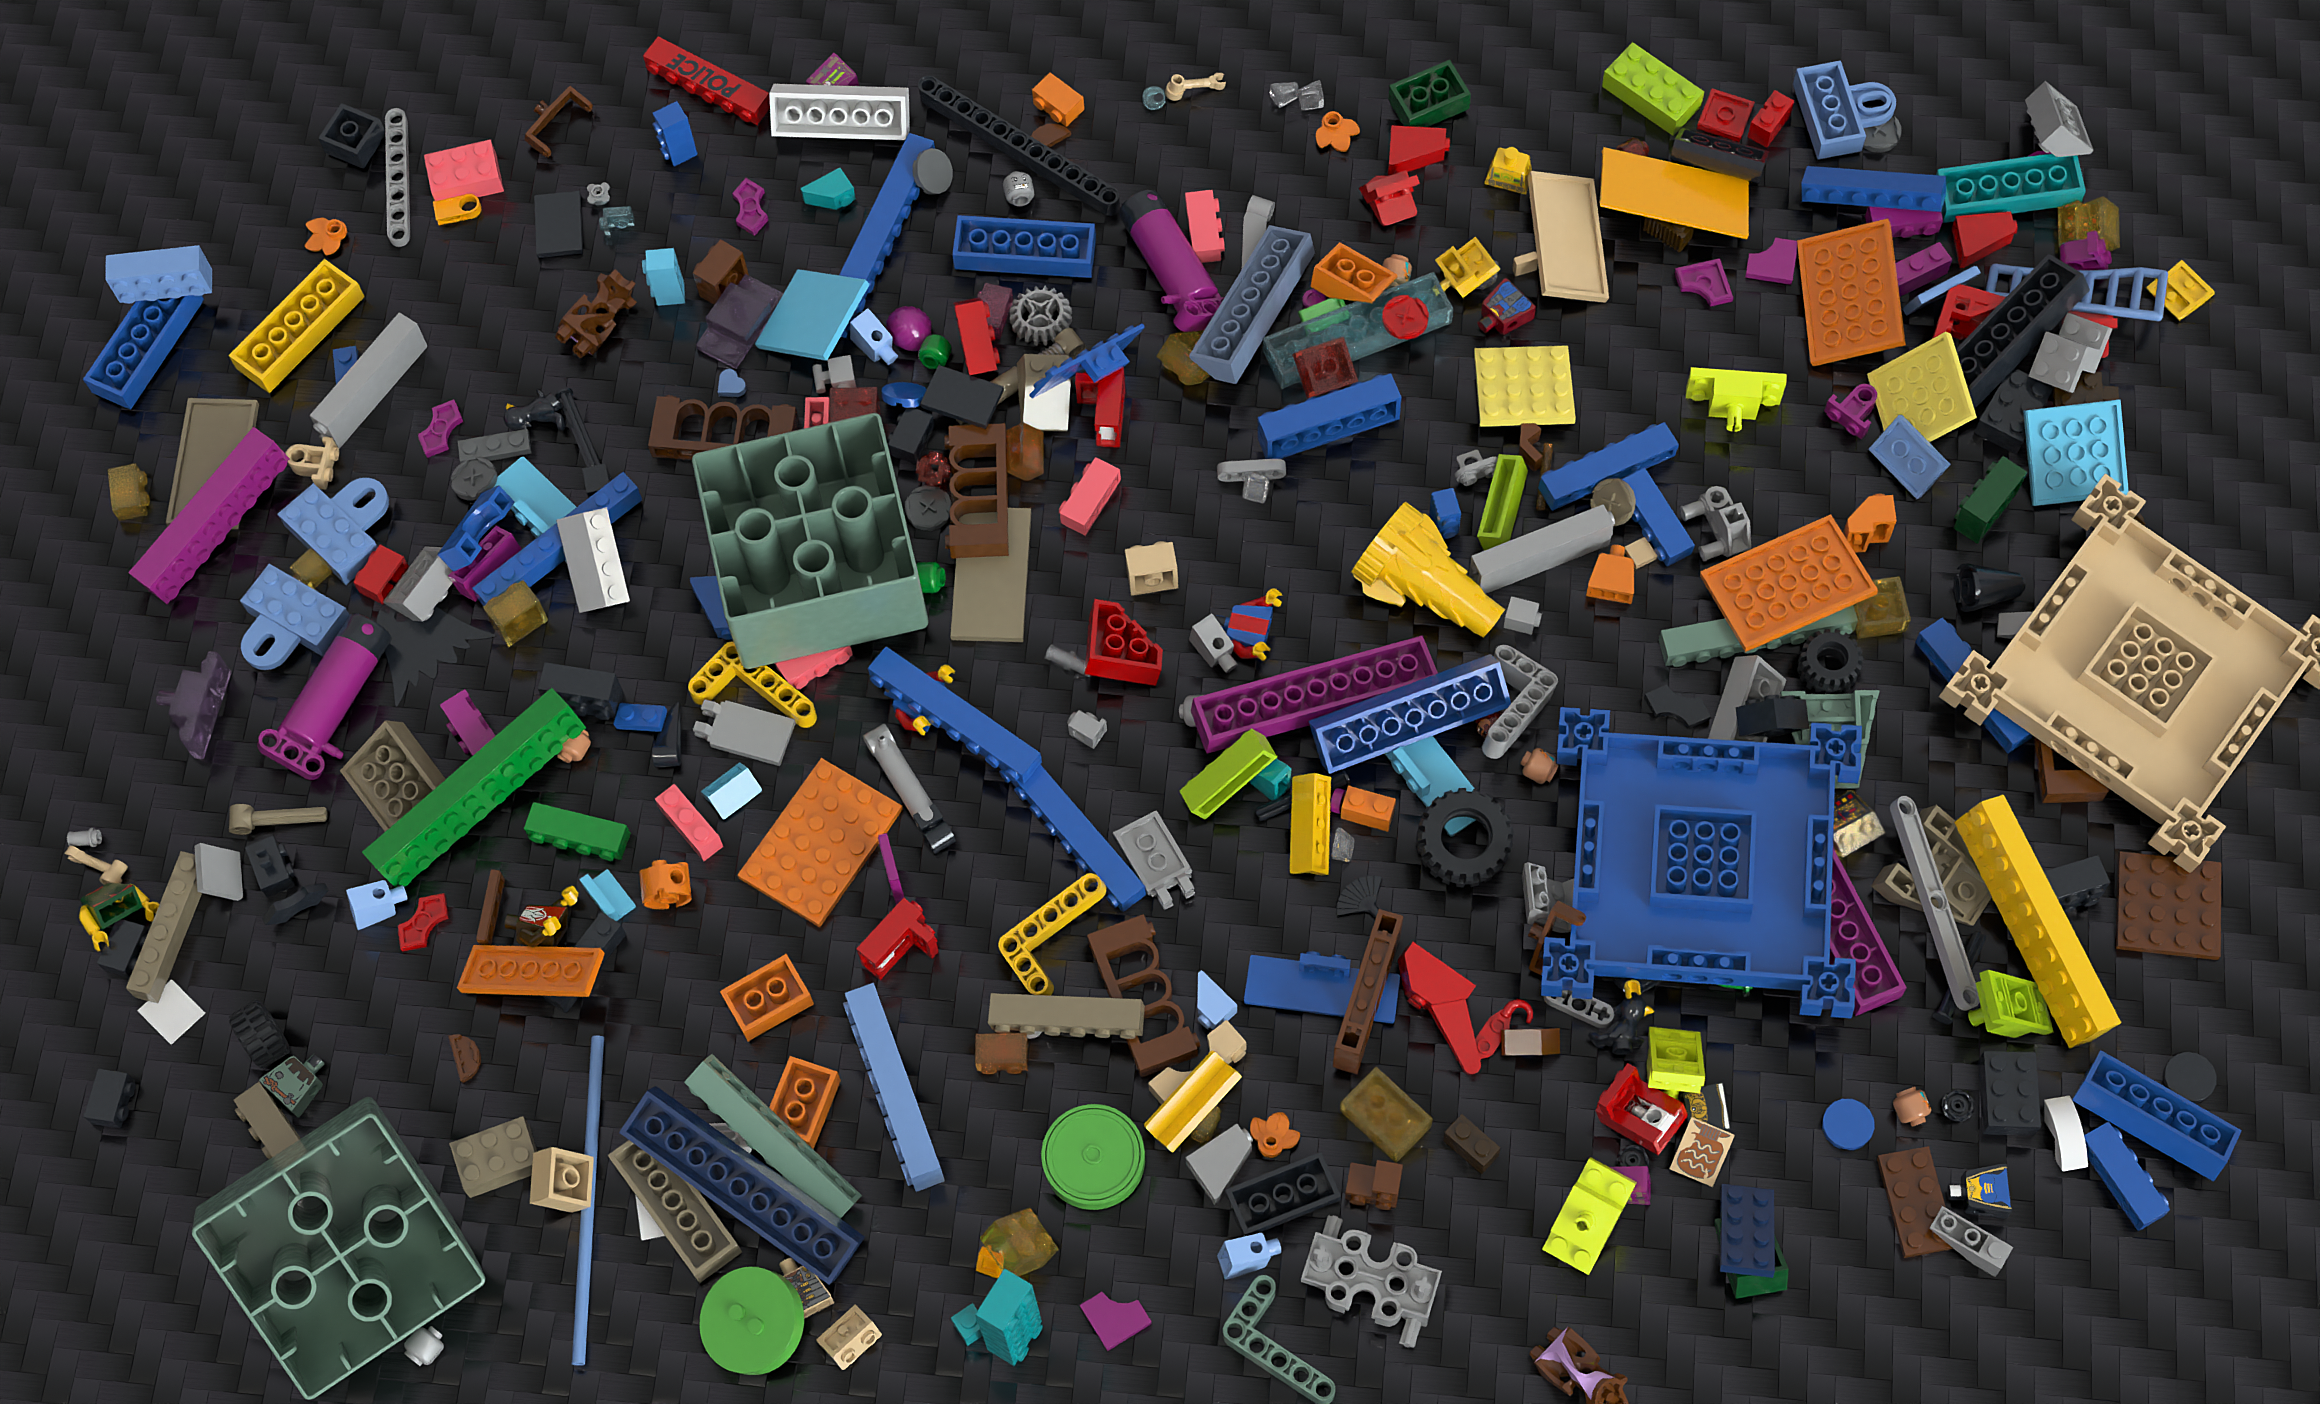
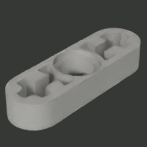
M1282 459L1228 461L1217 465L1218 479L1224 482L1279 479L1286 475V464Z
M1562 990V997H1556V999L1551 998V996H1544V1000L1548 1005L1597 1028H1606L1613 1021V1008L1594 997L1592 999H1582L1586 1004V1008L1582 1011H1577L1572 1007L1571 1003L1579 998H1572V991ZM1567 994H1570L1567 1005L1563 1004L1564 998L1567 997ZM1592 1004L1594 1005V1012L1591 1011L1590 1016L1586 1015L1589 1012L1590 1005ZM1603 1010L1606 1012L1607 1018H1603L1601 1021L1598 1019L1597 1013H1601Z

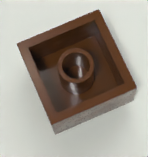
M721 239L709 249L707 256L695 266L693 271L699 296L720 309L726 305L749 277L743 252Z

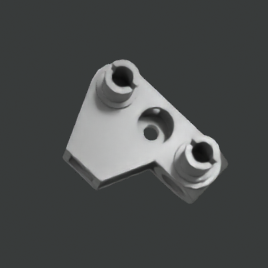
M1711 487L1706 493L1700 495L1698 501L1680 506V514L1684 521L1704 514L1717 539L1716 542L1699 547V553L1703 561L1722 554L1726 557H1731L1751 549L1750 520L1742 503L1733 504L1724 487Z

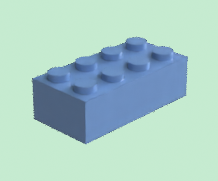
M199 245L106 255V281L120 303L129 304L135 301H155L161 298H180L181 296L189 295L201 296L212 293V268Z

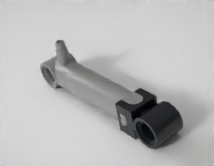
M882 724L862 735L870 752L876 757L913 817L915 825L923 838H925L931 851L935 854L955 843L956 839L951 829L923 789L897 747L887 726Z

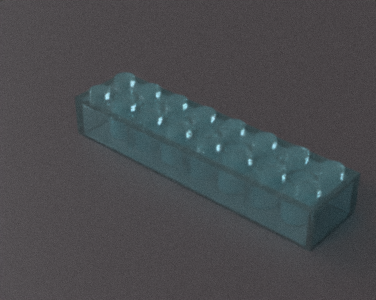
M1429 273L1385 290L1372 303L1357 301L1263 337V353L1281 389L1407 341L1391 336L1384 329L1382 323V313L1386 303L1396 296L1409 295L1412 298L1416 297L1426 305L1429 312L1428 326L1422 334L1452 323L1453 308L1435 273Z

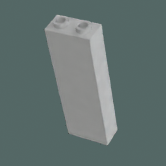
M399 312L310 414L314 423L313 427L319 432L321 441L323 437L333 438L335 444L340 449L427 348L425 339L416 322Z
M1603 504L1472 555L1469 577L1486 594L1610 545L1611 536L1613 535L1614 516L1611 511L1607 512Z

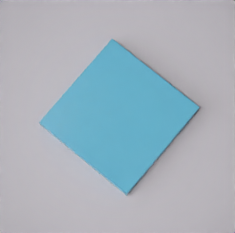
M797 269L755 345L763 350L828 360L870 284L865 279Z
M2121 400L2023 411L2032 506L2086 500L2105 473L2122 484L2118 490L2127 495L2129 491Z

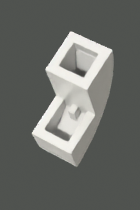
M2070 1096L2044 1100V1121L2055 1138V1160L2062 1171L2088 1167L2083 1129Z

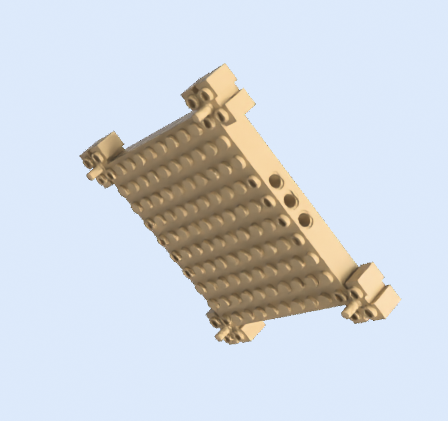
M2105 473L2071 519L2087 531L2091 526L2095 528L1993 667L1988 669L1986 666L1990 661L1973 650L1939 697L1954 708L1959 703L1965 706L1967 710L1964 715L1978 725L1983 723L1993 708L2001 712L2158 822L2161 826L2148 844L2163 855L2169 850L2177 855L2173 862L2191 873L2202 862L2210 850L2209 847L2216 842L2226 827L2211 815L2203 819L2201 816L2301 674L2306 672L2303 679L2320 689V619L2312 615L2299 631L2133 519L2146 501L2131 490L2127 495L2120 492L2118 489L2122 484Z

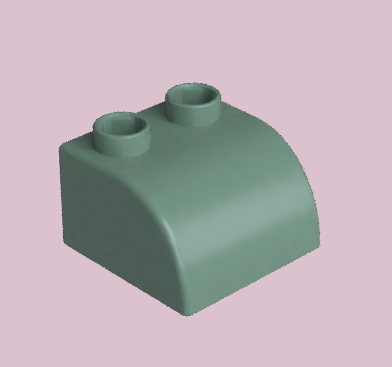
M371 1097L361 1099L200 1204L195 1210L192 1227L193 1238L297 1389L308 1400L314 1399L485 1283V1276L481 1266L455 1220L376 1101Z

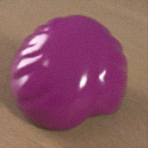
M903 306L895 309L888 316L885 328L891 334L892 341L896 346L908 351H919L925 338L931 335L932 323L927 314L921 309L914 306Z

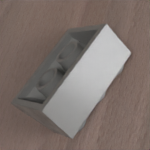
M425 546L383 602L413 621L423 622L429 619L434 612L433 608L447 596V590L452 585V581L448 577L452 570L437 555L442 548Z

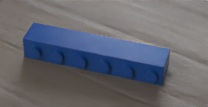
M1807 166L1801 183L1802 201L1941 212L1946 197V176Z
M1665 422L1659 425L1653 424L1639 434H1630L1621 442L1610 443L1603 450L1596 453L1594 451L1590 452L1576 462L1569 461L1558 470L1545 472L1541 476L1538 489L1553 511L1591 494L1595 486L1603 480L1609 478L1621 479L1643 468L1647 469L1674 457L1679 444Z
M1943 617L1919 632L1915 642L1948 682L1951 681L1972 652L1969 644L1959 638L1954 626L1947 623ZM1995 708L1992 709L1983 721L1984 726L2007 753L2030 740L2033 736Z

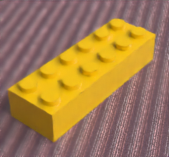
M324 259L229 354L236 369L270 393L365 297L359 284Z

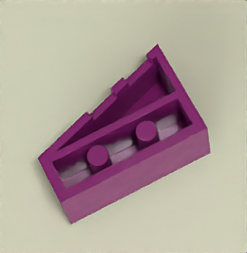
M465 689L440 704L449 720L446 726L453 737L458 734L462 740L458 744L465 755L470 753L473 756L495 737L492 729L488 726Z

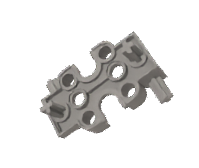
M1328 1215L1323 1233H1315L1301 1282L1324 1290L1326 1304L1329 1308L1341 1313H1345V1310L1349 1311L1354 1294L1362 1290L1370 1292L1375 1298V1306L1373 1307L1371 1318L1375 1319L1376 1324L1390 1327L1396 1325L1402 1316L1406 1321L1399 1344L1408 1348H1414L1420 1327L1427 1326L1442 1271L1418 1264L1417 1254L1413 1248L1395 1242L1386 1261L1381 1263L1374 1262L1367 1253L1371 1235L1359 1230H1349L1343 1234L1341 1240L1337 1239L1343 1220L1337 1216ZM1349 1241H1357L1361 1247L1356 1251L1348 1249L1346 1244ZM1401 1256H1406L1410 1259L1411 1263L1408 1266H1401L1397 1263V1259ZM1341 1263H1351L1354 1271L1350 1275L1341 1274L1338 1269ZM1393 1278L1402 1279L1404 1282L1403 1289L1400 1291L1392 1290L1389 1286L1390 1280ZM1334 1290H1341L1346 1296L1342 1300H1335L1331 1293ZM1387 1305L1395 1308L1396 1313L1392 1316H1386L1382 1312V1308Z

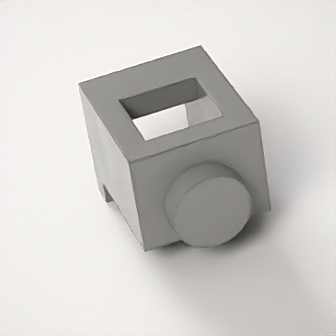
M1080 710L1077 713L1073 712L1067 722L1069 735L1093 749L1107 731L1106 720L1102 718L1099 722L1089 712H1086V714Z

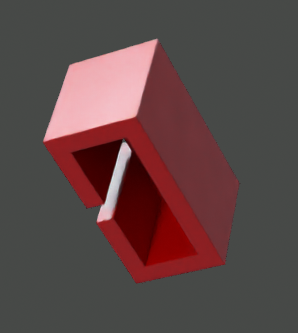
M1774 90L1765 102L1764 107L1760 109L1751 121L1748 138L1767 148L1791 116L1794 100Z
M379 545L370 554L364 568L357 572L353 583L359 593L383 605L384 599L394 588L392 584L388 583L389 580L397 583L407 571L409 565L404 556Z

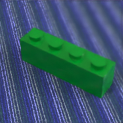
M533 802L524 826L527 836L533 842L540 844L544 841L549 842L560 849L573 848L584 855H590V853L597 854L602 859L613 861V859L622 860L631 834L625 824Z

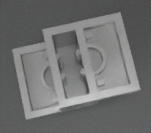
M2067 312L2059 335L2050 332L2045 333L2029 377L2073 393L2082 370L2095 374L2112 328Z

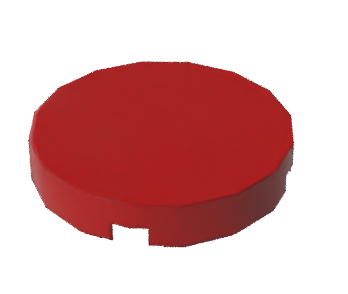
M1409 295L1396 296L1389 300L1384 307L1382 323L1384 329L1391 336L1405 340L1416 338L1428 326V309L1416 297L1412 298Z

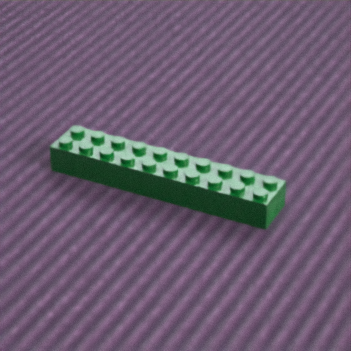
M553 688L549 689L362 853L395 888L407 886L422 870L428 868L437 857L446 852L460 837L466 835L476 823L484 819L491 810L502 803L515 789L522 786L530 776L540 770L554 755L560 753L564 742L569 738H577L586 726Z

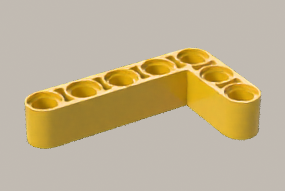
M734 642L726 643L688 684L693 701L698 705H702L704 699L712 701L737 675L787 717L795 719L797 725L808 728L814 725L817 720L813 703L767 665L756 667V671L747 673L748 669L741 665L739 657L729 659L732 654H737ZM723 671L720 675L713 676L714 672ZM774 682L771 687H764L766 683ZM699 688H706L704 692L696 693ZM786 696L792 697L789 701H781ZM804 710L810 711L806 716L799 715Z
M1089 873L1082 876L1000 938L998 943L1000 952L1032 995L1051 996L1054 986L1031 951L1105 896L1106 885L1096 874ZM1093 882H1098L1097 889L1093 892H1088L1089 885ZM1073 897H1078L1077 904L1073 907H1068V901ZM1052 912H1057L1056 920L1048 922V916ZM1037 927V933L1033 937H1028L1029 929ZM1012 942H1017L1016 949L1008 952V945ZM1030 961V969L1026 972H1022V965L1025 962ZM1040 981H1044V988L1041 991L1036 992V984Z

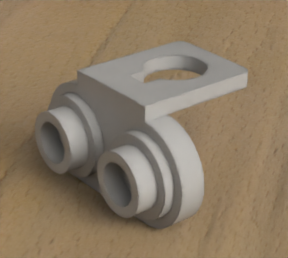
M1478 450L1457 456L1456 460L1460 467L1455 473L1457 482L1469 486L1482 477L1492 478L1498 457H1489L1483 460ZM1468 458L1477 460V462L1467 466L1464 464Z

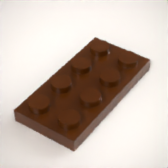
M1929 1146L1878 1155L1877 1161L1903 1258L1954 1249L1929 1229L1941 1207H1945Z

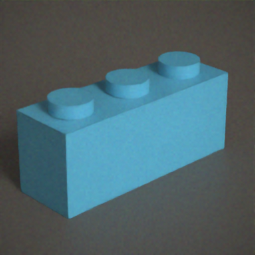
M674 248L646 250V260H642L643 273L646 274L647 285L650 286L651 297H655L658 306L685 303V283Z

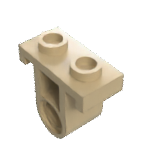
M323 437L322 442L325 448L295 444L288 448L285 454L290 458L287 462L292 471L298 475L312 477L311 479L319 489H327L328 482H331L333 479L334 461H337L339 457V448L333 438Z

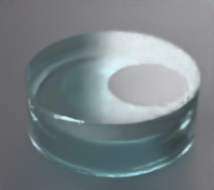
M1157 86L1148 87L1143 92L1144 105L1152 110L1161 108L1165 104V92L1163 89Z

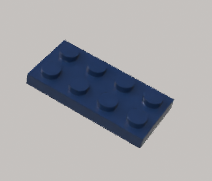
M1722 1184L1720 1190V1272L1774 1277V1190Z

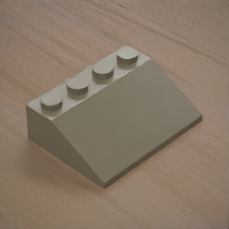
M387 720L384 721L340 770L385 832L446 780L403 722Z

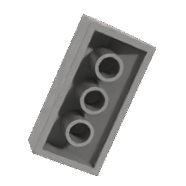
M2046 81L2042 83L2025 100L2028 107L2027 113L2032 118L2030 122L2036 130L2034 133L2040 141L2038 145L2044 152H2051L2056 157L2091 154L2094 151L2077 106Z
M607 507L557 519L556 522L579 613L630 601Z
M1758 655L1735 657L1708 739L1766 742L1768 737H1739L1735 707L1745 705L1747 700L1760 699V701H1764V696L1779 695L1780 698V691H1783L1786 679Z

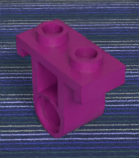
M2097 231L2087 232V239L2066 242L2060 246V261L2076 270H2108V264L2112 263L2111 253L2109 250L2106 251L2105 240L2100 239Z
M1869 384L1857 386L1841 404L1836 402L1837 396L1833 394L1827 401L1824 410L1831 420L1839 422L1850 434L1856 435L1860 439L1868 433L1871 422L1868 419L1865 422L1863 420L1872 412L1877 399L1876 389ZM1860 398H1865L1868 401H1862Z

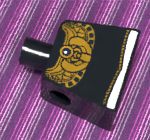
M1723 1082L1701 1087L1700 1093L1684 1092L1682 1094L1681 1102L1684 1104L1688 1114L1684 1121L1685 1131L1691 1117L1730 1133L1731 1126Z

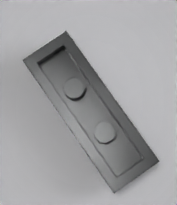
M527 429L458 441L460 463L466 460H477L476 457H482L491 461L531 454L530 437Z

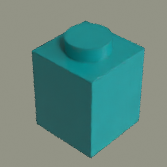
M973 1303L951 1317L954 1327L967 1346L983 1336L975 1315L978 1310Z

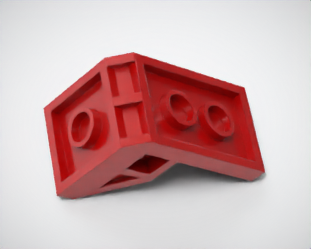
M1962 284L1950 288L1942 306L1932 339L1944 332L1950 333L1952 337L1957 339L1967 338L2006 297ZM1957 321L1959 324L1953 325V322Z

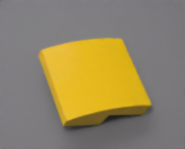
M2181 260L2168 271L2164 307L2180 321L2215 294V291ZM2155 279L2146 287L2154 297H2156L2158 279Z

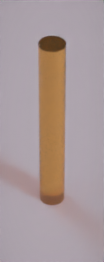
M1545 443L1543 447L1539 482L1541 476L1549 471L1551 467L1553 444ZM1538 489L1536 509L1545 510L1546 500Z

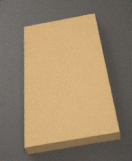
M1531 171L1527 177L1542 295L1606 303L1609 299L1594 179Z

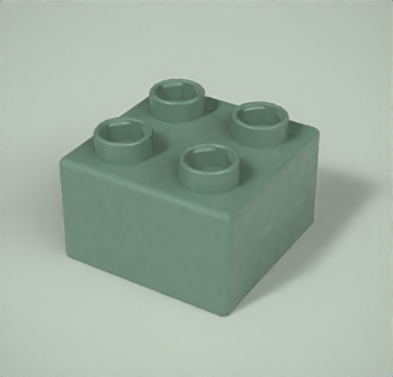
M866 414L699 452L692 457L724 615L739 660L744 668L752 669L920 630L928 625V616L919 574L879 414Z

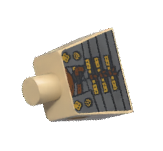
M788 1258L779 1264L784 1274L783 1277L791 1282L801 1298L804 1319L834 1304L828 1290L819 1278L804 1266L798 1268L793 1258Z

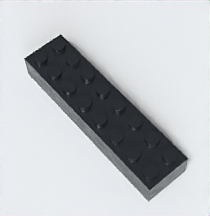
M2048 254L1956 348L1974 410L2044 338L2045 333L2050 332L2066 316L2067 312L2090 291L2083 273Z

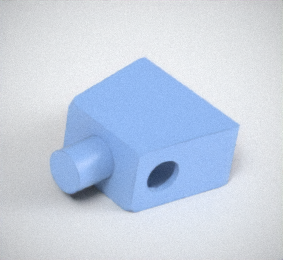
M868 308L850 322V339L873 362H877L882 358L890 365L897 359L898 355L892 349L891 334Z
M385 880L346 890L350 910L358 930L394 916L396 914L394 904L408 900L403 886L389 890Z
M1263 1233L1224 1241L1217 1257L1225 1280L1266 1267L1271 1256L1281 1253V1246L1277 1238L1266 1241Z

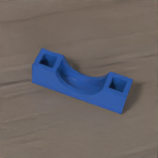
M500 485L481 493L437 555L452 571L470 565L482 549L478 544L482 536L495 523L505 517L515 502Z

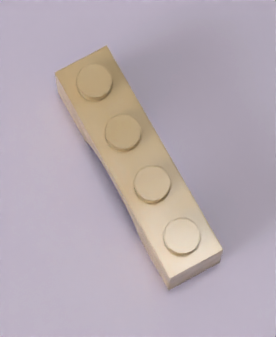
M1227 1020L1207 1035L1209 1053L1212 1050L1215 1051L1227 1064L1232 1061L1234 1063L1239 1061L1246 1054V1041ZM1167 1067L1148 1083L1149 1091L1162 1105L1192 1071L1179 1072Z

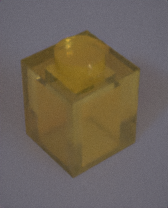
M312 548L290 566L294 574L293 578L312 589H315L332 573L327 562Z

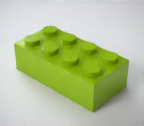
M1633 42L1604 71L1603 88L1672 136L1680 130L1702 105L1703 90Z

